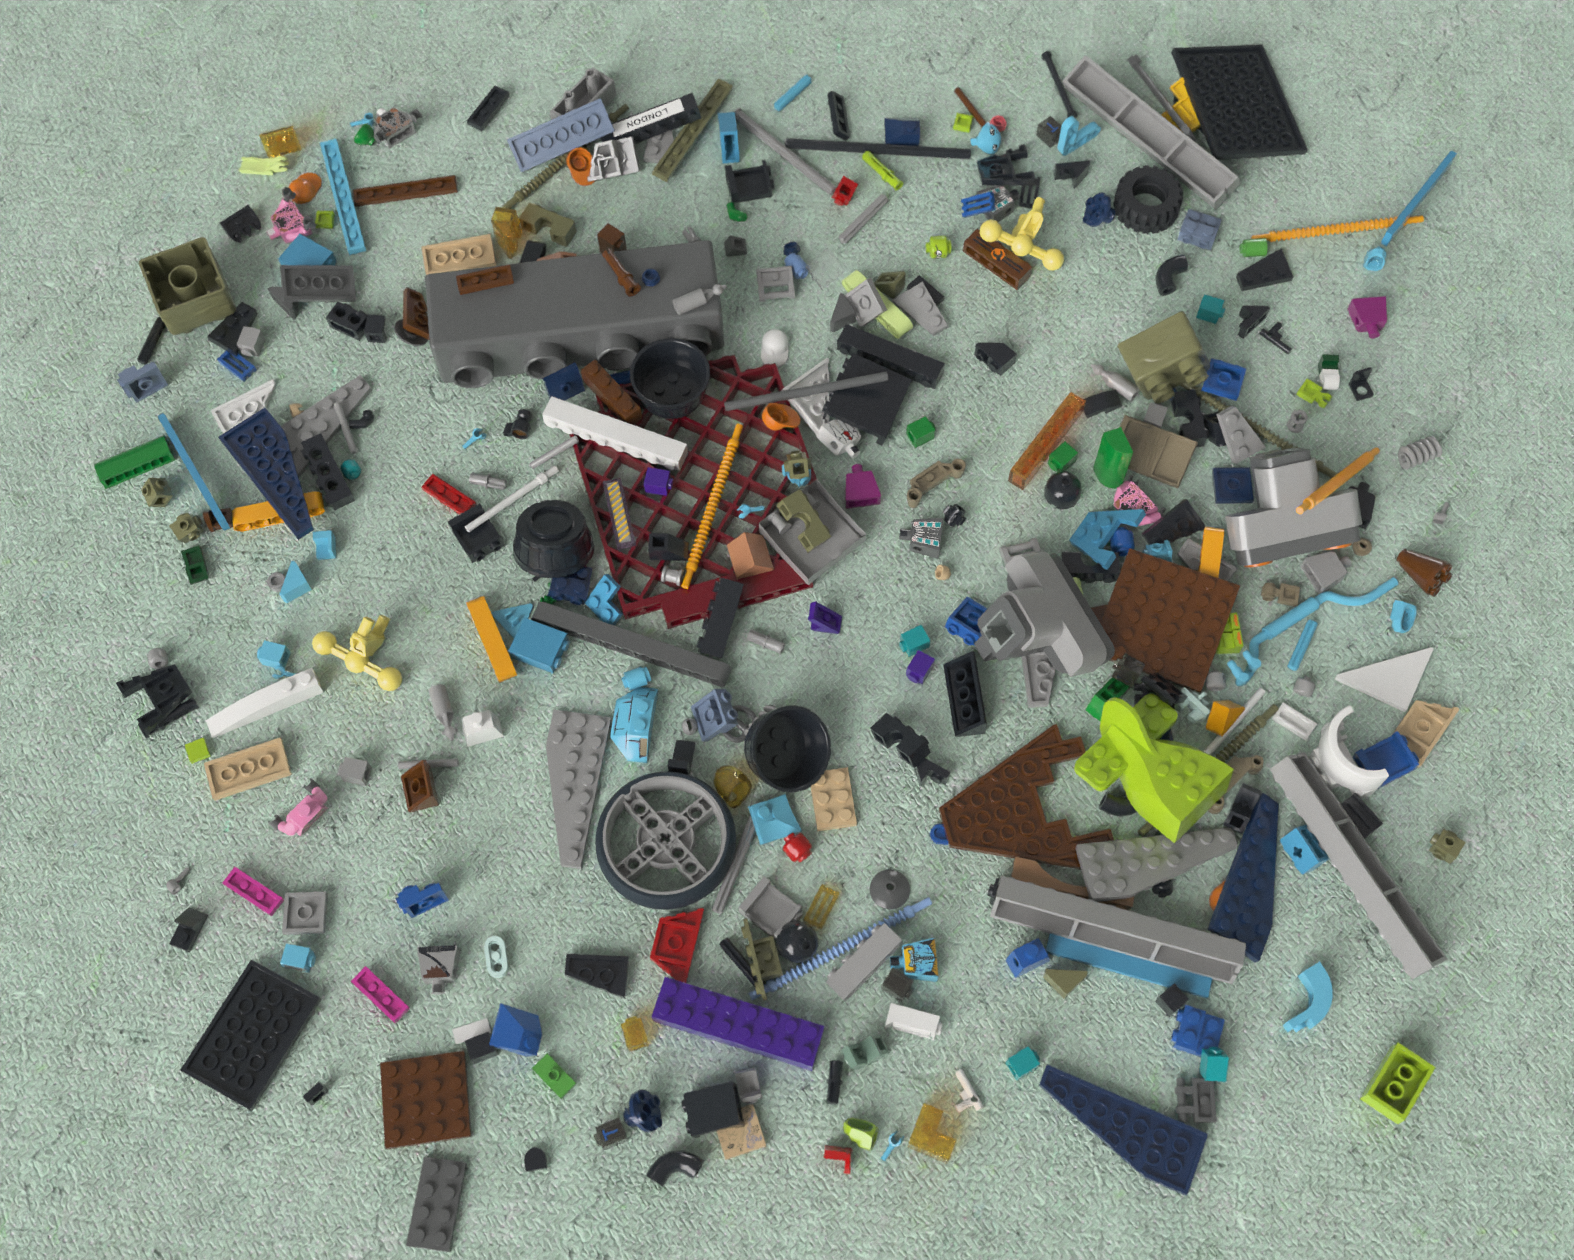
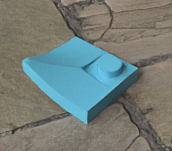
M786 794L748 806L760 845L786 837L793 832L795 834L802 831L790 808Z

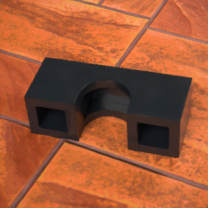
M1196 390L1175 392L1171 399L1174 417L1182 416L1190 421V423L1181 424L1178 434L1198 442L1196 447L1204 446L1206 439L1209 438V432L1204 426L1205 416L1200 410V397L1197 396Z
M1062 552L1060 556L1072 578H1079L1080 581H1085L1086 583H1093L1095 581L1113 583L1117 581L1120 574L1119 553H1115L1116 558L1108 570L1104 569L1099 563L1095 566L1085 565L1081 560V552Z
M886 713L870 727L875 740L887 749L894 743L900 742L896 746L900 758L913 768L931 753L928 740L923 735H917L909 725H903L896 716L892 717Z

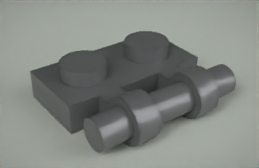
M1177 1078L1175 1094L1178 1100L1176 1114H1178L1179 1121L1187 1123V1114H1193V1123H1216L1214 1081H1205L1204 1078H1192L1191 1087L1185 1086L1184 1078ZM1187 1094L1192 1095V1106H1186Z

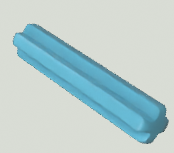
M804 75L774 103V108L777 111H781L811 84V77Z
M1308 620L1287 665L1289 669L1297 671L1317 628V622Z

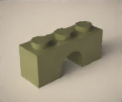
M529 203L519 217L521 229L536 235L541 228L551 227V241L565 247L569 245L577 232L575 221L571 218H565L554 211H548L540 205Z
M800 489L782 499L776 505L786 521L796 517L805 523V531L797 538L807 553L831 538L828 527L823 525L819 519L818 512L812 508L808 497Z

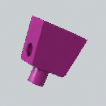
M1386 296L1352 299L1347 310L1356 331L1368 332L1370 339L1379 337V331L1383 330L1387 322Z
M861 464L853 465L851 467L852 473L846 474L845 509L880 505L881 493L873 472L863 471Z

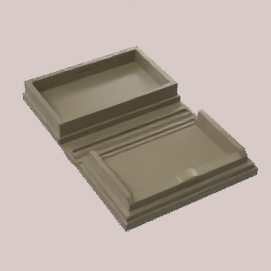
M1125 414L1120 427L1133 450L1128 469L1178 489L1198 442Z

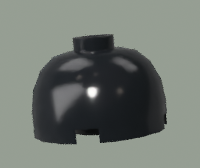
M1067 471L1053 474L1047 480L1044 488L1045 499L1050 505L1057 506L1058 509L1074 507L1082 493L1081 482L1078 477Z
M790 921L783 925L780 935H777L776 948L779 954L793 963H802L810 960L818 948L816 931L810 925L800 921Z

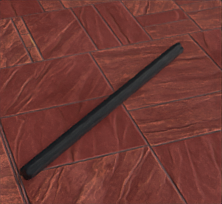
M785 139V147L788 149L854 153L870 151L872 154L970 159L971 149Z

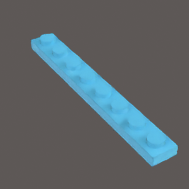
M337 139L321 142L320 146L348 253L353 255L364 252L366 247Z

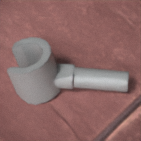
M1445 502L1441 513L1435 512L1433 523L1441 525L1444 523L1447 517L1446 511L1449 507L1448 502Z
M187 867L178 877L167 882L166 886L172 895L177 894L181 890L178 883L190 871Z

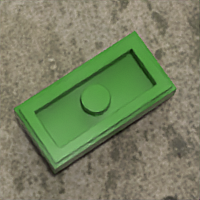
M548 1053L532 1067L536 1074L560 1099L576 1085L573 1079Z

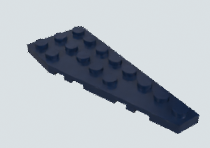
M265 407L218 437L298 540L314 530L287 435Z
M1261 793L1252 811L1207 928L1211 933L1221 937L1237 939L1239 942L1246 943L1245 956L1253 962L1260 961L1273 920L1279 803L1265 793Z
M1046 1065L1039 1086L1145 1179L1184 1196L1188 1195L1208 1137L1207 1133L1050 1065Z

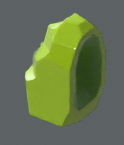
M848 1118L843 1124L844 1133L859 1148L872 1151L877 1140L878 1127L871 1122L857 1118Z

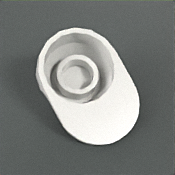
M772 329L763 335L761 360L764 364L776 363L778 368L787 362L789 343L783 331Z

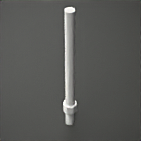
M553 466L546 472L539 473L535 476L534 480L467 524L465 529L471 532L538 485H543L551 476L559 472L558 468Z
M1259 688L1243 706L1245 707L1244 712L1223 737L1218 735L1203 752L1212 755L1265 694L1264 689Z

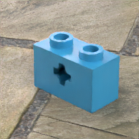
M1307 825L1296 827L1280 839L1285 852L1289 854L1296 869L1302 875L1314 871L1330 859L1326 852L1320 848L1318 840L1308 830Z

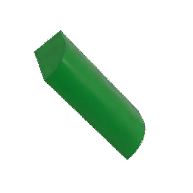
M1121 427L1103 433L1093 466L1099 482L1112 489H1117V487L1123 484L1133 455V450Z
M162 435L94 463V468L99 481L105 489H108L173 462L176 459L166 436Z

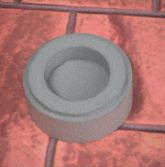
M280 572L272 573L267 579L269 588L274 592H280L285 575Z

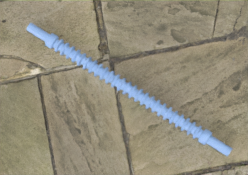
M927 897L912 906L907 905L903 908V911L899 910L898 914H893L894 916L889 915L888 919L884 918L883 922L878 921V924L882 926L885 923L891 929V926L895 927L896 923L901 924V920L911 919L915 916V913L932 905V902ZM874 923L873 927L868 926V930L863 929V932H858L857 936L853 934V938L848 937V940H843L842 944L837 943L838 946L835 947L833 945L832 949L827 948V952L822 951V954H817L816 958L812 957V960H808L806 963L802 962L801 966L796 965V968H791V971L786 970L783 976L777 977L774 980H767L764 985L766 993L776 991L777 987L782 988V984L785 983L787 985L788 981L793 982V978L798 979V976H803V973L808 974V970L813 971L814 967L819 968V964L824 965L825 961L829 963V959L834 960V956L839 957L840 953L845 954V950L849 952L851 947L855 949V945H858L863 939L868 940L872 936L871 931L877 925ZM756 989L748 993L752 1001L762 996L761 994L757 995Z

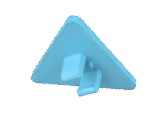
M530 603L492 612V616L515 638L524 618L529 619L533 605Z

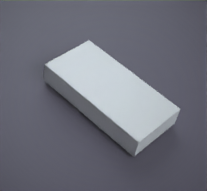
M1284 702L1272 718V720L1305 741L1317 725L1316 722Z

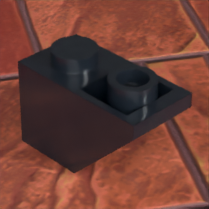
M977 343L974 355L979 361H983L992 372H996L1001 376L1015 364L1017 353L1005 343Z
M649 533L648 552L650 560L688 561L689 542L669 533Z

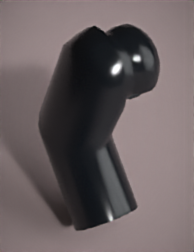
M371 410L363 411V417L360 420H349V428H366L374 420V415Z

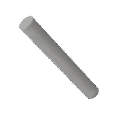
M336 402L334 407L351 454H355L358 451L341 402Z
M575 435L530 462L531 468L535 469L578 443L579 439Z
M458 759L427 760L431 768L459 766ZM422 760L399 761L398 768L411 769Z

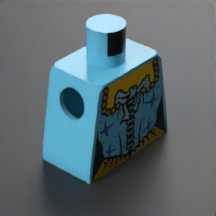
M935 938L905 944L901 948L902 956H890L891 969L903 968L905 979L937 982L938 968Z

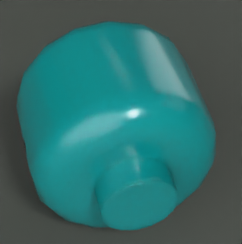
M348 459L341 464L340 470L346 479L354 480L360 476L361 468L355 460Z

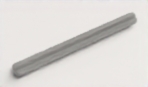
M751 815L735 850L732 864L712 907V911L715 913H723L756 832Z

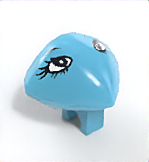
M987 122L981 128L978 136L970 139L971 146L977 145L983 152L994 155L1001 145V134L995 125Z

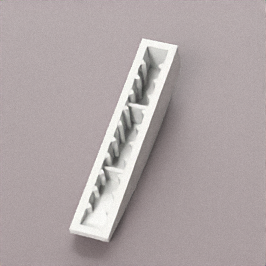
M310 668L250 694L206 720L212 738H215L324 692L318 676Z

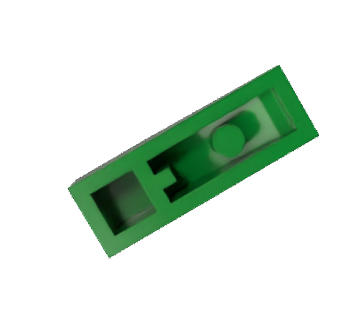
M1120 669L1094 695L1085 711L1101 722L1104 704L1110 698L1122 699L1136 682V679L1123 669Z

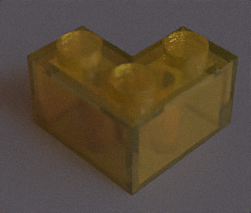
M923 1103L907 1147L947 1164L956 1139L936 1132L944 1111Z

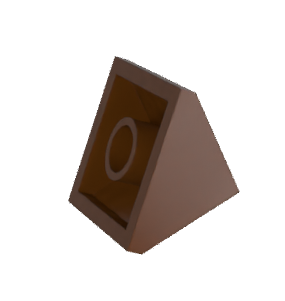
M427 760L420 761L401 775L408 812H415L439 805L432 769Z

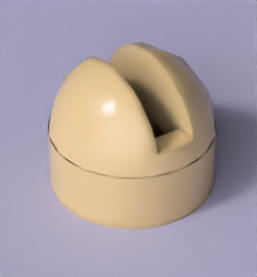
M294 403L289 405L293 418L304 412V410L299 411V408L303 407L301 404Z
M938 565L935 570L936 579H949L951 576L950 568L945 565Z

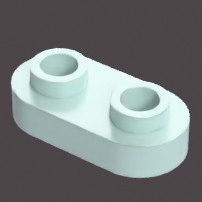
M492 936L484 944L487 970L492 977L502 978L509 969L506 945L502 938ZM498 945L499 949L497 951H493V946ZM497 965H502L500 971H495Z

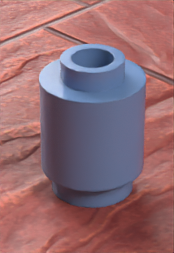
M791 253L785 258V266H792V274L795 279H803L808 275L809 267L799 255Z

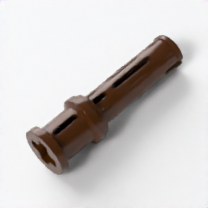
M608 248L610 254L605 250L602 253L603 258H605L617 275L618 283L624 287L626 295L629 297L635 296L641 290L640 284L634 281L633 274L626 271L613 250Z

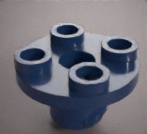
M1098 193L1094 197L1087 199L1083 217L1084 223L1090 227H1096L1102 222L1108 224L1113 221L1115 209L1111 207L1109 195Z
M644 1089L635 1091L630 1097L629 1107H625L623 1113L625 1123L630 1127L637 1126L640 1130L647 1133L660 1128L663 1122L659 1107L661 1104L659 1097L652 1095Z

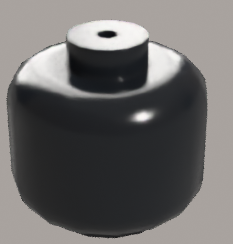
M1172 880L1154 885L1152 892L1158 894L1160 898L1170 896L1173 892Z

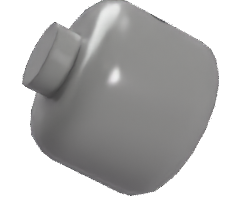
M154 648L148 652L147 659L151 668L161 669L167 666L168 656L164 649Z
M1213 670L1208 673L1206 678L1207 689L1210 691L1223 690L1226 687L1225 674L1219 672V670Z
M1304 676V678L1296 680L1293 691L1304 697H1311L1316 685L1311 681V678Z

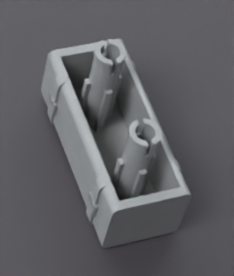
M593 67L587 69L583 78L570 91L564 92L563 98L549 112L551 120L600 98L604 106H608L616 97L614 80Z

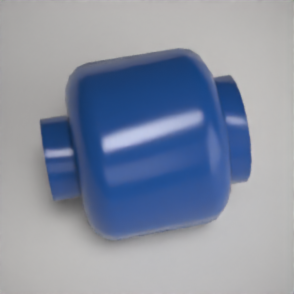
M1118 527L1110 539V550L1114 553H1119L1121 557L1127 556L1129 548L1135 549L1134 534L1125 527Z

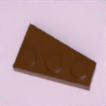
M406 287L403 291V328L429 340L427 306L421 293Z

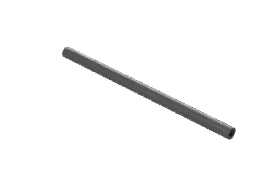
M887 372L728 401L724 402L725 410L730 411L888 381Z

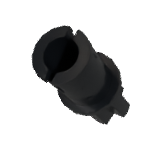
M830 1061L829 1078L826 1080V1083H828L826 1100L828 1104L835 1105L839 1103L840 1085H843L841 1080L842 1061Z

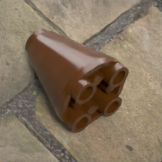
M1403 549L1396 559L1401 568L1424 593L1433 597L1439 593L1440 586L1443 583H1447L1453 575L1450 573L1452 569L1450 562L1414 550Z

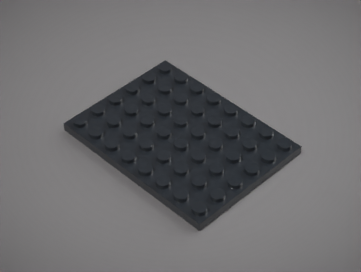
M1263 44L1173 48L1171 54L1181 78L1184 79L1185 89L1214 158L1221 160L1305 155L1308 149Z

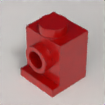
M843 176L831 198L834 199L837 205L847 206L858 184Z

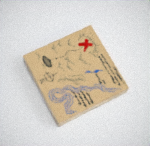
M753 1104L742 1107L744 1127H732L717 1131L725 1160L766 1147Z

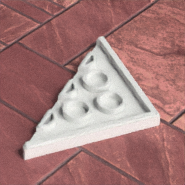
M829 358L824 359L781 391L828 383ZM828 392L788 399L816 435L822 425L830 422V416L828 415L825 420L822 419L825 413L822 411L826 401L829 402Z
M272 379L210 410L221 431L225 433L264 407L267 408L276 386L275 380Z
M1430 647L1341 673L1334 680L1406 712L1434 648Z

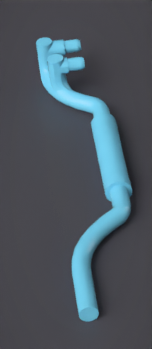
M1392 577L1362 596L1351 597L1332 591H1325L1314 598L1306 599L1298 606L1263 627L1262 631L1251 639L1249 650L1242 653L1248 663L1244 672L1233 660L1227 663L1236 678L1235 684L1239 687L1246 685L1253 677L1255 671L1261 666V661L1258 658L1259 645L1267 639H1273L1319 609V605L1325 601H1332L1347 606L1365 605L1398 585L1397 579Z

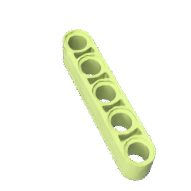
M855 270L842 280V285L849 293L867 278L861 272ZM877 289L887 311L875 319L895 338L899 339L913 328L912 322Z

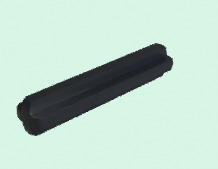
M161 317L156 318L137 357L138 362L141 364L148 363L165 327Z
M729 938L723 939L720 942V947L755 987L754 983L758 982L757 975H752L750 963Z

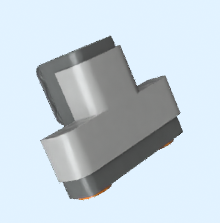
M1289 448L1279 451L1273 450L1249 457L1258 509L1225 516L1230 549L1235 550L1238 565L1244 567L1263 566L1277 559L1322 549L1331 550L1348 547L1352 543L1361 540L1359 525L1362 524L1356 489L1349 488L1333 492L1314 508L1308 509L1302 514L1296 512V508L1303 503V500L1320 488L1316 459L1311 457L1310 449Z
M1040 551L1016 555L1005 565L1008 572L1007 587L1009 591L1003 593L979 617L977 623L982 636L974 645L983 661L995 659L1003 661L1045 652L1057 671L1068 673L1070 677L1094 672L1113 657L1115 652L1113 643L1058 554H1048L1047 552Z

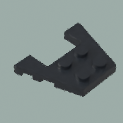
M1025 144L1019 145V149L1014 151L1008 149L1003 155L997 156V154L978 160L977 169L982 185L1035 186L1036 178L1034 172L1015 174L1011 162L1012 160L1028 158Z
M175 664L151 671V674L140 677L138 675L132 677V680L127 682L123 680L116 682L125 698L144 688L155 709L137 719L146 735L192 693Z

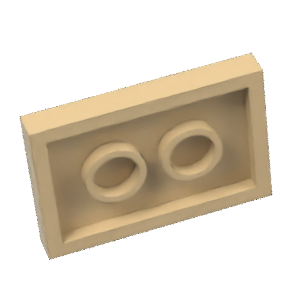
M848 767L826 770L821 775L822 777L814 785H811L817 831L857 826Z

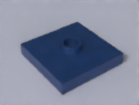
M576 363L542 378L549 400L552 396L565 401L585 391Z
M1250 467L1212 469L1215 504L1253 503L1254 496Z

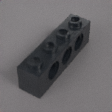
M320 433L302 441L301 444L304 449L300 451L305 460H310L311 464L308 467L312 475L317 474L319 479L316 480L320 491L325 490L326 495L323 497L327 505H332L334 510H337L354 502L355 500L322 434ZM323 455L320 459H315L316 456ZM330 470L327 475H322L324 471ZM332 486H338L335 490H330Z

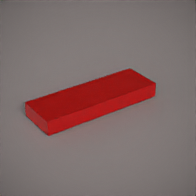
M434 474L421 486L423 491L459 515L477 505L474 500Z

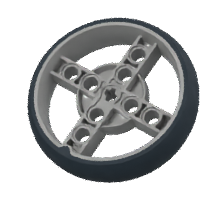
M679 772L646 774L621 787L604 807L597 824L595 837L597 860L601 871L610 885L633 903L660 910L685 907L696 903L710 894L726 876L736 849L734 820L722 797L704 781ZM659 790H678L692 794L698 799L681 813L671 810L655 812L642 796ZM640 807L645 808L642 814H638L635 811ZM626 809L640 825L636 834L637 849L616 865L611 851V835L617 818ZM695 811L702 813L698 818L692 816ZM715 815L720 827L721 845L716 861L707 872L692 854L696 843L695 830ZM651 822L658 823L656 828L648 827ZM679 824L686 825L684 830L676 829ZM662 838H669V842L662 841ZM649 849L655 850L652 856L645 855V852ZM677 851H682L684 853V855L680 858H675L673 856L674 853ZM633 862L639 863L636 869H631L629 866ZM653 866L663 870L677 868L691 885L676 891L657 892L641 888L632 882ZM689 866H695L697 868V870L693 873H689L686 871V869Z

